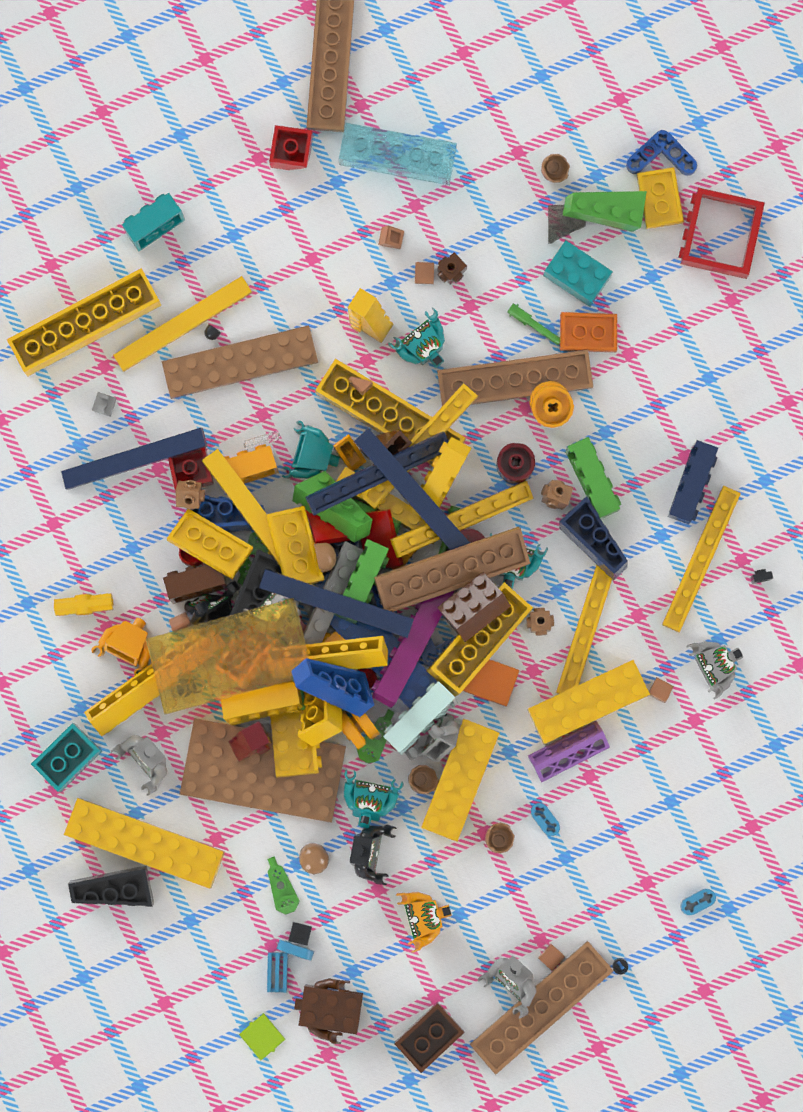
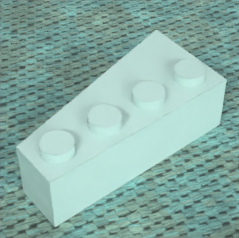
M439 681L436 684L432 683L426 689L427 693L422 698L419 696L412 703L413 707L409 711L405 710L398 717L399 721L395 725L391 724L384 731L386 734L383 737L401 755L421 737L419 735L421 732L425 733L433 726L435 718L437 720L441 719L446 714L449 705L454 707L458 703L456 698Z

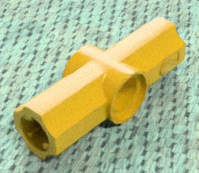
M112 593L98 595L81 594L71 598L54 599L55 616L93 614V612L113 610L114 606Z

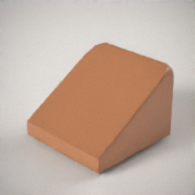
M389 225L382 227L378 245L401 249L404 231Z
M415 263V284H434V263Z
M352 376L349 378L350 384L361 395H364L373 386L371 381Z
M186 612L169 620L174 633L191 626Z
M656 677L649 690L650 696L666 703L674 686Z
M550 943L538 959L553 971L565 956Z

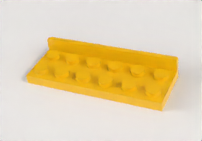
M270 670L266 674L268 687L293 682L291 676L273 678ZM301 708L297 712H284L270 717L276 778L319 773L318 768H322L321 756H317V749L320 748V743L311 746L297 737L298 730H302L301 714L305 713V710H301Z

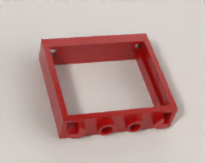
M698 188L697 192L692 194L690 204H693V209L688 211L686 222H689V227L684 229L682 240H685V245L680 247L678 258H681L680 264L747 279L751 269L765 202ZM702 198L754 209L742 267L689 256Z

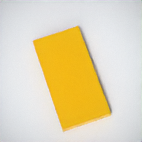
M304 506L267 514L266 517L282 575L309 584L324 581L323 572L318 567L315 543Z
M187 509L167 537L168 542L230 579L234 578L253 551V546L190 509Z

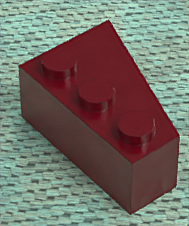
M259 721L241 730L228 741L238 762L257 752L261 755L271 750L270 746L273 745L264 725Z

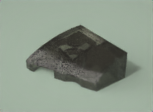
M548 205V244H552L554 241L584 228L586 221L563 216L564 205Z

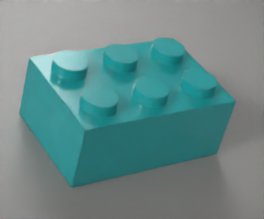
M167 193L166 195H159L151 205L143 206L135 216L130 215L127 217L122 226L139 252L185 221L182 210L170 193Z
M565 240L544 270L543 276L591 307L611 278L613 271Z
M72 723L31 765L57 792H62L102 750L75 723Z

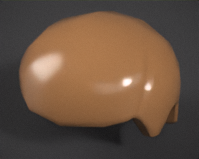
M550 154L543 160L541 172L546 180L552 183H560L568 178L570 165L564 156Z
M328 543L314 544L319 569L321 572L331 571L336 564L337 558L334 548Z
M418 765L411 770L408 776V783L416 793L429 794L436 789L439 779L434 769L427 765Z
M500 822L493 824L487 830L485 842L492 852L501 854L507 852L513 846L515 835L508 824Z
M310 843L300 850L299 862L305 872L315 875L322 873L327 868L329 856L322 845Z

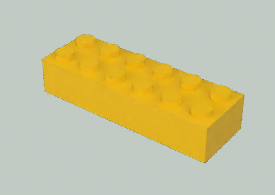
M505 582L498 588L504 594L511 607L466 642L457 634L426 670L454 696L459 695L533 609Z
M631 660L530 707L527 711L544 745L647 697L650 693L634 660Z
M463 719L456 746L449 754L421 828L458 842L500 734L499 732Z

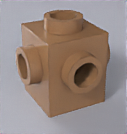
M193 480L178 482L175 490L176 507L199 509L201 501L204 502L205 490H202V482Z
M551 480L542 488L541 495H543L541 502L547 504L549 508L563 510L569 505L573 487L565 485L560 480Z
M534 608V612H530L529 617H526L527 629L530 628L531 633H535L536 636L547 635V632H550L551 627L554 626V616L550 615V610L545 611V608ZM539 617L544 619L543 624H538L537 619Z

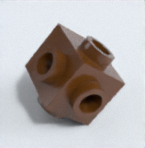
M454 252L448 258L445 256L438 262L437 275L444 283L447 281L451 285L453 282H459L464 277L463 273L467 270V265Z

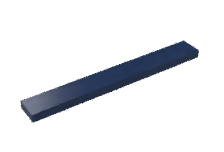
M197 428L63 470L61 474L65 489L69 490L208 446L203 428Z
M369 428L354 440L356 445L450 550L470 544L466 537Z
M442 431L393 456L408 471L441 455L442 453L439 450L442 444L449 441L445 432ZM373 464L305 498L312 514L316 515L387 481V478Z
M265 569L259 587L406 638L409 636L414 621L413 618Z

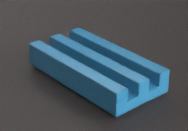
M268 952L267 992L287 993L288 953ZM272 957H276V960H275V988H271V986H272ZM280 957H283V988H279Z

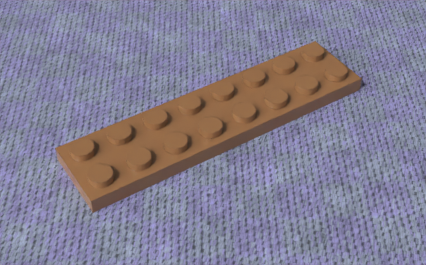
M316 0L307 130L344 132L354 0Z
M309 325L162 361L171 399L318 363Z
M588 350L437 370L442 406L463 383L478 395L471 405L530 397L536 386L547 381L559 382L566 387L568 392L593 388Z
M516 527L377 575L374 579L383 609L394 612L460 589L482 572L488 578L528 565L530 560L521 528Z
M586 941L535 986L537 992L530 1006H527L528 1015L519 1019L520 1012L513 1014V1009L522 1004L518 1001L470 1043L471 1047L496 1075L613 972V969L595 948Z

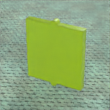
M264 1013L254 1022H250L249 1026L239 1034L260 1061L269 1053L275 1052V1048L286 1040Z

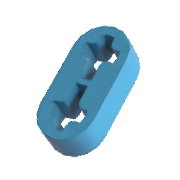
M542 803L534 804L531 808L533 819L546 835H557L560 825L548 807ZM537 806L544 808L543 814L546 817L544 820L540 815L535 816L534 813ZM546 820H548L551 824H556L554 828V833L552 831H546V829L548 828L547 824L545 823Z
M702 889L682 900L680 905L681 911L686 915H694L712 906L716 901V895L710 889ZM706 892L712 895L709 903L707 901L700 903L699 900L704 897L703 893ZM687 901L689 903L697 902V905L692 907V912L684 908L687 906Z
M279 939L276 948L310 961L315 952Z

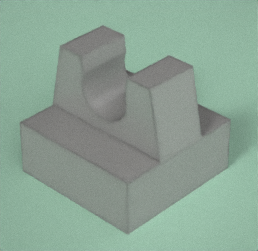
M98 392L92 411L111 417L117 400L116 397Z

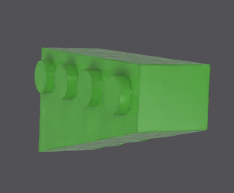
M647 191L573 192L565 197L563 216L634 232L640 229L642 225Z
M589 437L567 446L565 453L585 495L589 498L593 508L596 509L600 519L618 512L621 505L620 499L617 494L614 495L611 489L613 485L609 477H606L604 466L598 459L596 449Z
M323 471L295 485L292 501L297 505L299 503L305 506V510L312 513L305 497L336 481L326 471ZM352 498L317 514L321 517V520L333 525L335 529L348 536L347 538L354 543L370 534L372 519Z
M367 539L364 545L365 549L360 554L356 569L353 571L343 595L369 604L374 594L371 590L373 585L376 586L374 577L379 575L381 568H386L390 558L386 557L389 548ZM335 614V616L340 617L355 625L357 623L356 620Z

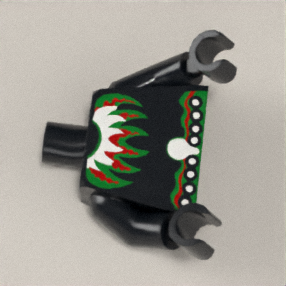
M235 580L225 586L227 590L222 595L203 594L193 601H187L184 609L188 612L187 617L193 625L210 629L229 617L232 610L231 598L240 589Z
M388 824L384 827L370 826L369 828H363L359 834L354 836L350 864L354 866L358 877L374 881L378 885H387V883L383 882V877H389V875L375 872L382 835L395 838L396 835L391 834V830L397 829L396 827Z

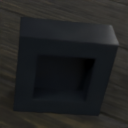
M766 569L754 571L755 575L750 577L752 584L772 580L773 574L772 571L766 572Z
M293 922L288 941L308 946L312 926Z

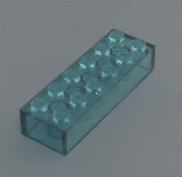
M346 123L339 154V165L450 185L457 143Z

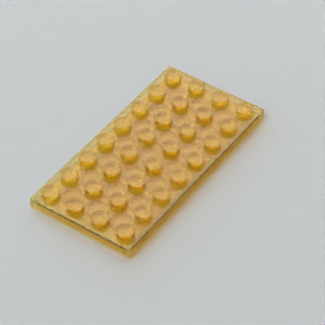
M294 598L146 639L164 714L174 713L292 681L294 679L291 671L304 659H309Z

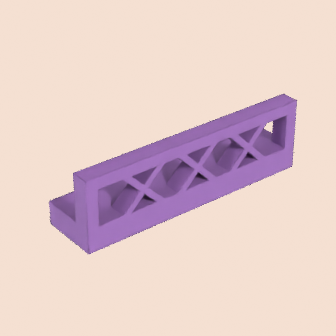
M594 721L528 755V758L542 783L610 748L600 725L597 721ZM602 739L603 744L597 747L593 746L596 741ZM585 749L582 755H576L577 751ZM568 758L566 763L559 764L561 759ZM545 767H551L547 773L542 775L540 770Z

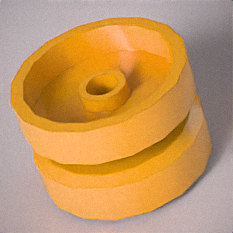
M543 382L536 386L530 395L529 403L532 414L541 425L550 428L560 427L571 418L574 409L573 399L566 387L559 382Z
M342 711V732L349 741L353 742L358 750L366 745V740L361 735L363 731L372 740L380 734L365 713L361 717L351 713L353 717L349 718Z

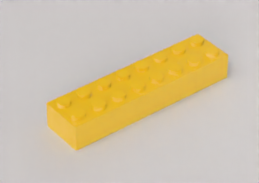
M140 268L6 340L22 370L28 377L162 305L144 271Z
M336 358L315 390L317 396L380 434L399 429L411 441L432 418L373 382V386L364 395H361L350 384L349 378L352 376L373 381ZM451 428L445 432L448 441L453 437L465 443L466 437ZM433 458V459H431V460H429V461H427V462L432 465V463H433V461L435 460V458Z
M77 798L64 835L209 889L213 886L225 853L223 850L81 798Z

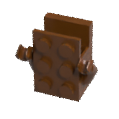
M328 978L317 981L314 985L305 984L303 998H296L294 1010L300 1011L298 1026L308 1027L309 1032L320 1039L330 1041L332 1044H341V1042L337 1041V1035L343 1036L341 1032L356 1035L358 1033L363 993L346 990L344 985L345 983H350L349 980Z

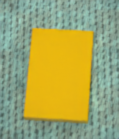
M675 168L637 173L639 191H647L643 212L646 229L684 223Z

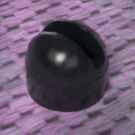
M208 324L204 334L207 339L215 340L221 332Z
M623 958L614 960L612 965L614 972L619 975L625 974L628 970L627 961ZM620 961V963L624 966V969H621L617 962Z

